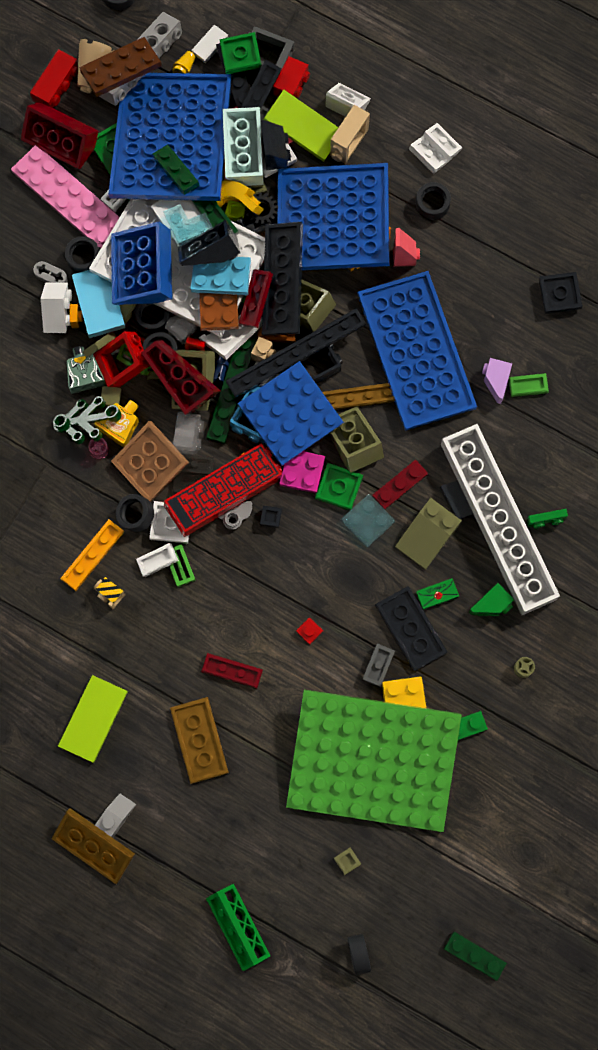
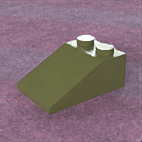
M302 280L300 326L314 332L333 310L336 303L329 291Z
M176 351L213 383L215 351ZM172 397V409H181ZM207 401L197 410L207 411L209 407V401Z
M357 406L338 414L344 423L329 433L350 473L384 458L381 441Z
M430 498L395 548L426 570L460 526L462 520Z

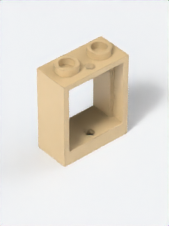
M353 105L331 138L330 155L337 162L347 163L369 129L370 113L356 105Z

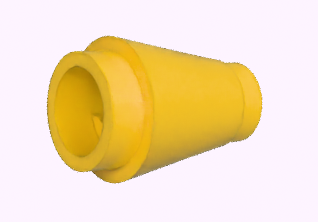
M186 51L173 64V73H189L195 59L194 53Z

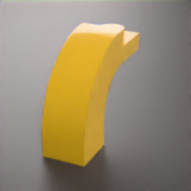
M222 181L221 201H216L220 207L228 201L240 200L252 212L258 215L264 210L259 206L261 202L253 196L256 193L254 190L236 181Z

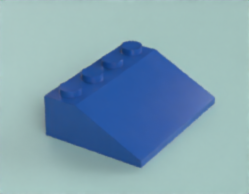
M155 222L112 233V304H152L172 300L171 229L161 222Z

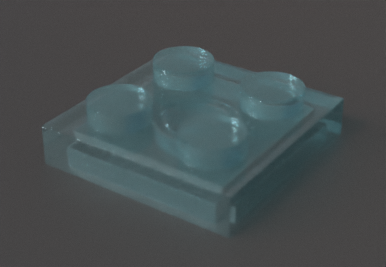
M370 494L341 519L367 548L395 523V520Z

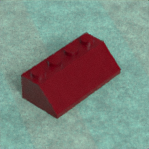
M38 102L28 105L26 108L21 140L32 146L36 145L42 151L80 169L95 149L99 131L44 103Z

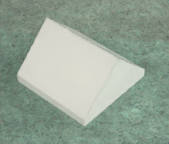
M338 83L327 92L326 107L346 117L353 105L365 110L371 98Z

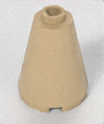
M81 39L79 43L77 86L80 87V91L91 93L92 89L81 74L79 67L113 51H111L112 48L103 43L93 41V43L89 44L87 39Z

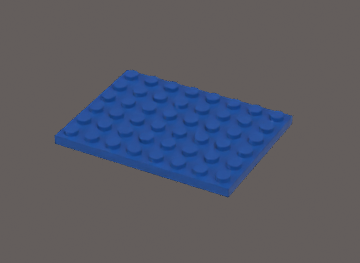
M147 73L137 82L136 86L119 102L108 193L109 198L221 201L225 157L223 109H229L231 74ZM167 144L199 181L200 186L183 195L153 158L152 153Z

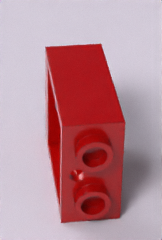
M124 331L93 354L107 387H121L150 366L141 354L144 349L141 339L136 332ZM126 343L134 363L119 373L111 353Z

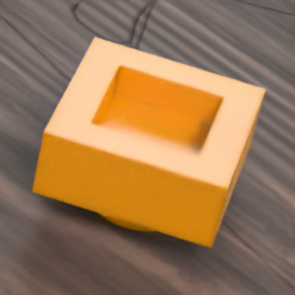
M70 304L71 327L79 328L80 322H83L82 311H80L78 304Z

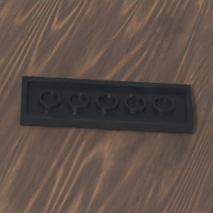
M302 222L265 225L264 271L271 272L273 277L263 309L262 335L300 334Z

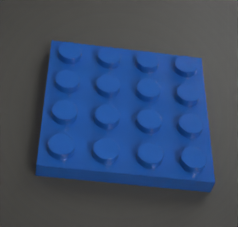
M300 361L237 404L281 466L344 423Z

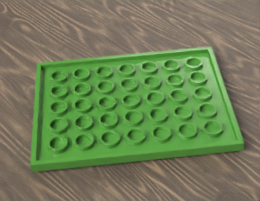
M304 689L286 808L443 832L462 715L454 712Z

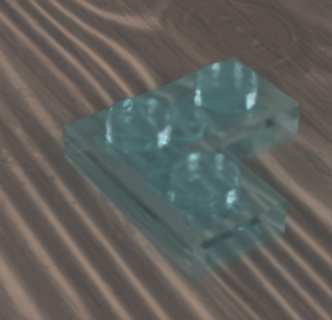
M181 204L163 211L179 246L212 228L206 213L188 220Z

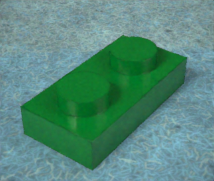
M567 509L530 515L527 518V525L537 529L544 527L547 523H552L553 525L564 523L563 520H566L568 517Z
M481 711L461 718L458 740L488 730Z

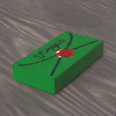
M453 578L416 591L423 610L459 597Z

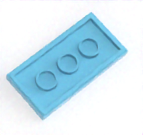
M90 270L73 274L72 277L89 338L126 328L120 306L112 304V282L90 272Z

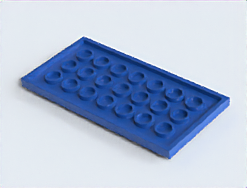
M429 271L358 292V298L405 431L477 408Z

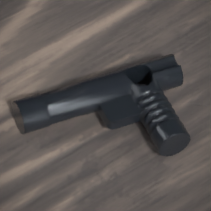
M243 217L236 219L238 225L257 234L265 232L266 224L255 228L253 223L246 225Z

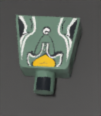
M83 346L73 348L74 358L67 360L68 386L71 394L106 385L94 355L85 357Z

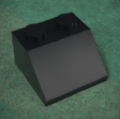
M261 120V137L266 170L288 168V161H291L290 150H286V144H289L288 133H284L283 126Z

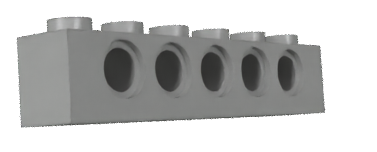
M162 12L138 39L145 37L158 58H160L164 52L169 50L174 41L180 38L182 34L180 21ZM143 76L99 97L116 106Z

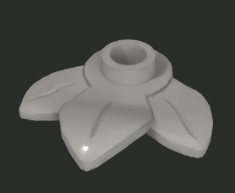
M243 502L218 518L223 520L226 528L235 530L241 526L242 520L250 516L252 502ZM235 518L236 522L230 523L229 519Z

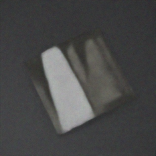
M182 454L189 463L174 478L173 495L214 471V457Z

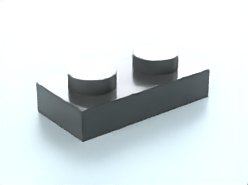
M377 644L362 680L381 687L395 650Z

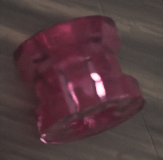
M103 438L99 441L91 440L89 442L88 448L94 458L103 459L108 455L109 448Z

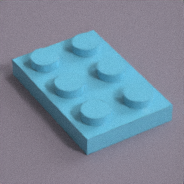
M236 257L233 260H227L222 263L193 265L191 292L248 295L251 257Z

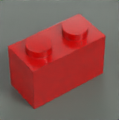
M289 56L273 86L274 95L279 97L282 91L285 90L295 98H299L303 89L302 85L304 82L307 83L310 76L308 64Z

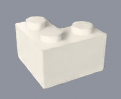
M45 283L41 296L44 333H66L67 327L71 326L70 315H67V309L70 308L72 291L68 290V283Z

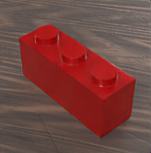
M58 49L31 90L32 100L36 103H44L52 108L57 106L61 99L60 96L64 91L68 90L70 81L78 74V60Z

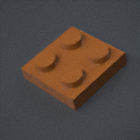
M199 293L201 331L239 329L237 295Z

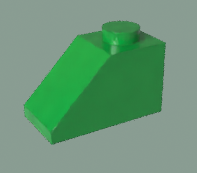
M497 583L470 609L469 613L481 616H499L502 612L506 614L512 609L511 603L514 599Z

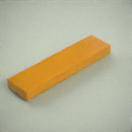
M108 520L60 579L77 591L121 537L124 530L111 520Z

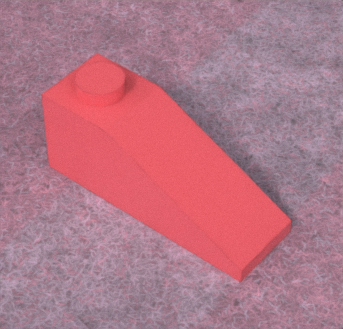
M396 228L393 244V267L416 266V261L420 260V248H416L415 240L400 228Z

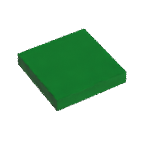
M255 32L219 39L226 75L262 67Z
M327 463L315 499L351 511L363 475L356 472L350 473L345 468Z

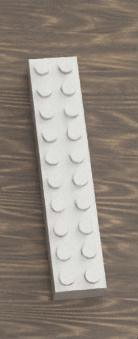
M478 424L443 438L441 446L521 615L556 601L560 595Z

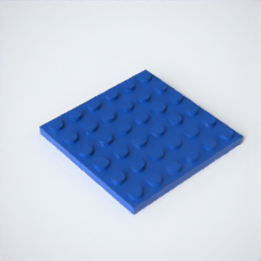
M388 163L278 169V223H303L302 270L390 266Z

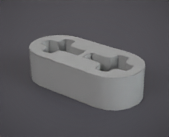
M43 261L34 265V274L39 280L45 283H67V275L63 270ZM45 268L47 273L42 272L40 274L39 269ZM53 275L56 277H59L61 275L63 280H58V282H56L55 277H53Z

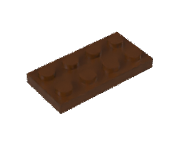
M142 37L79 68L93 93L98 97L162 65L146 38Z

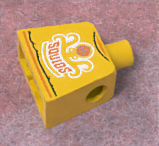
M129 400L124 408L118 403L114 404L122 413L121 419L118 422L103 420L94 423L101 433L123 448L129 443L139 423L138 418L134 415L139 406L132 400Z

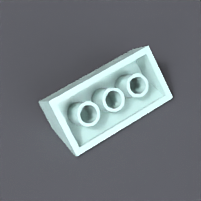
M260 107L223 109L225 178L242 183L245 186L263 185Z

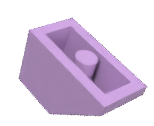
M490 358L489 363L484 364L482 374L485 375L484 382L497 403L501 404L512 364Z

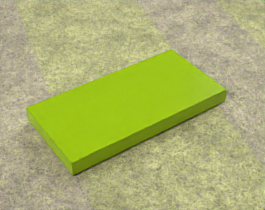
M285 90L282 91L263 119L283 126L284 133H288V138L323 162L330 153L331 138L339 128Z
M92 675L58 747L94 763L128 691Z

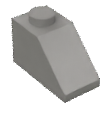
M119 794L106 808L95 826L114 838L136 804L122 794Z

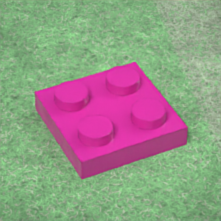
M303 451L284 464L280 486L317 494L325 456Z

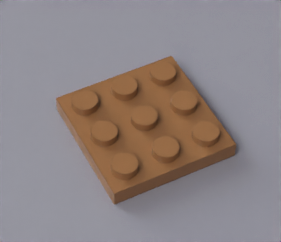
M148 421L111 461L137 491L150 502L189 463L152 421Z

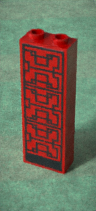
M262 443L164 500V508L183 537L188 536L281 480L282 469L278 463H274L271 458L272 454L267 447L264 448Z

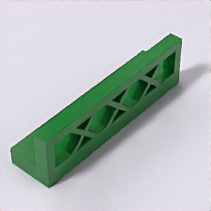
M234 884L206 898L242 971L270 957ZM230 891L233 902L228 901L225 892ZM236 910L241 912L242 921L237 919L235 915ZM245 928L250 930L252 934L251 939L246 936ZM254 947L259 948L263 955L262 957L257 958Z

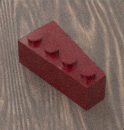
M163 340L155 341L141 352L185 415L193 413L221 391Z

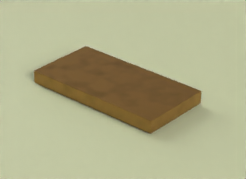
M208 697L171 707L170 710L190 784L228 774V768Z
M71 808L66 811L52 837V840L115 884L119 882L135 855L134 852Z

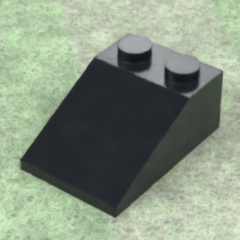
M227 220L178 247L179 263L181 266L222 263L227 260H233L240 254L238 238Z

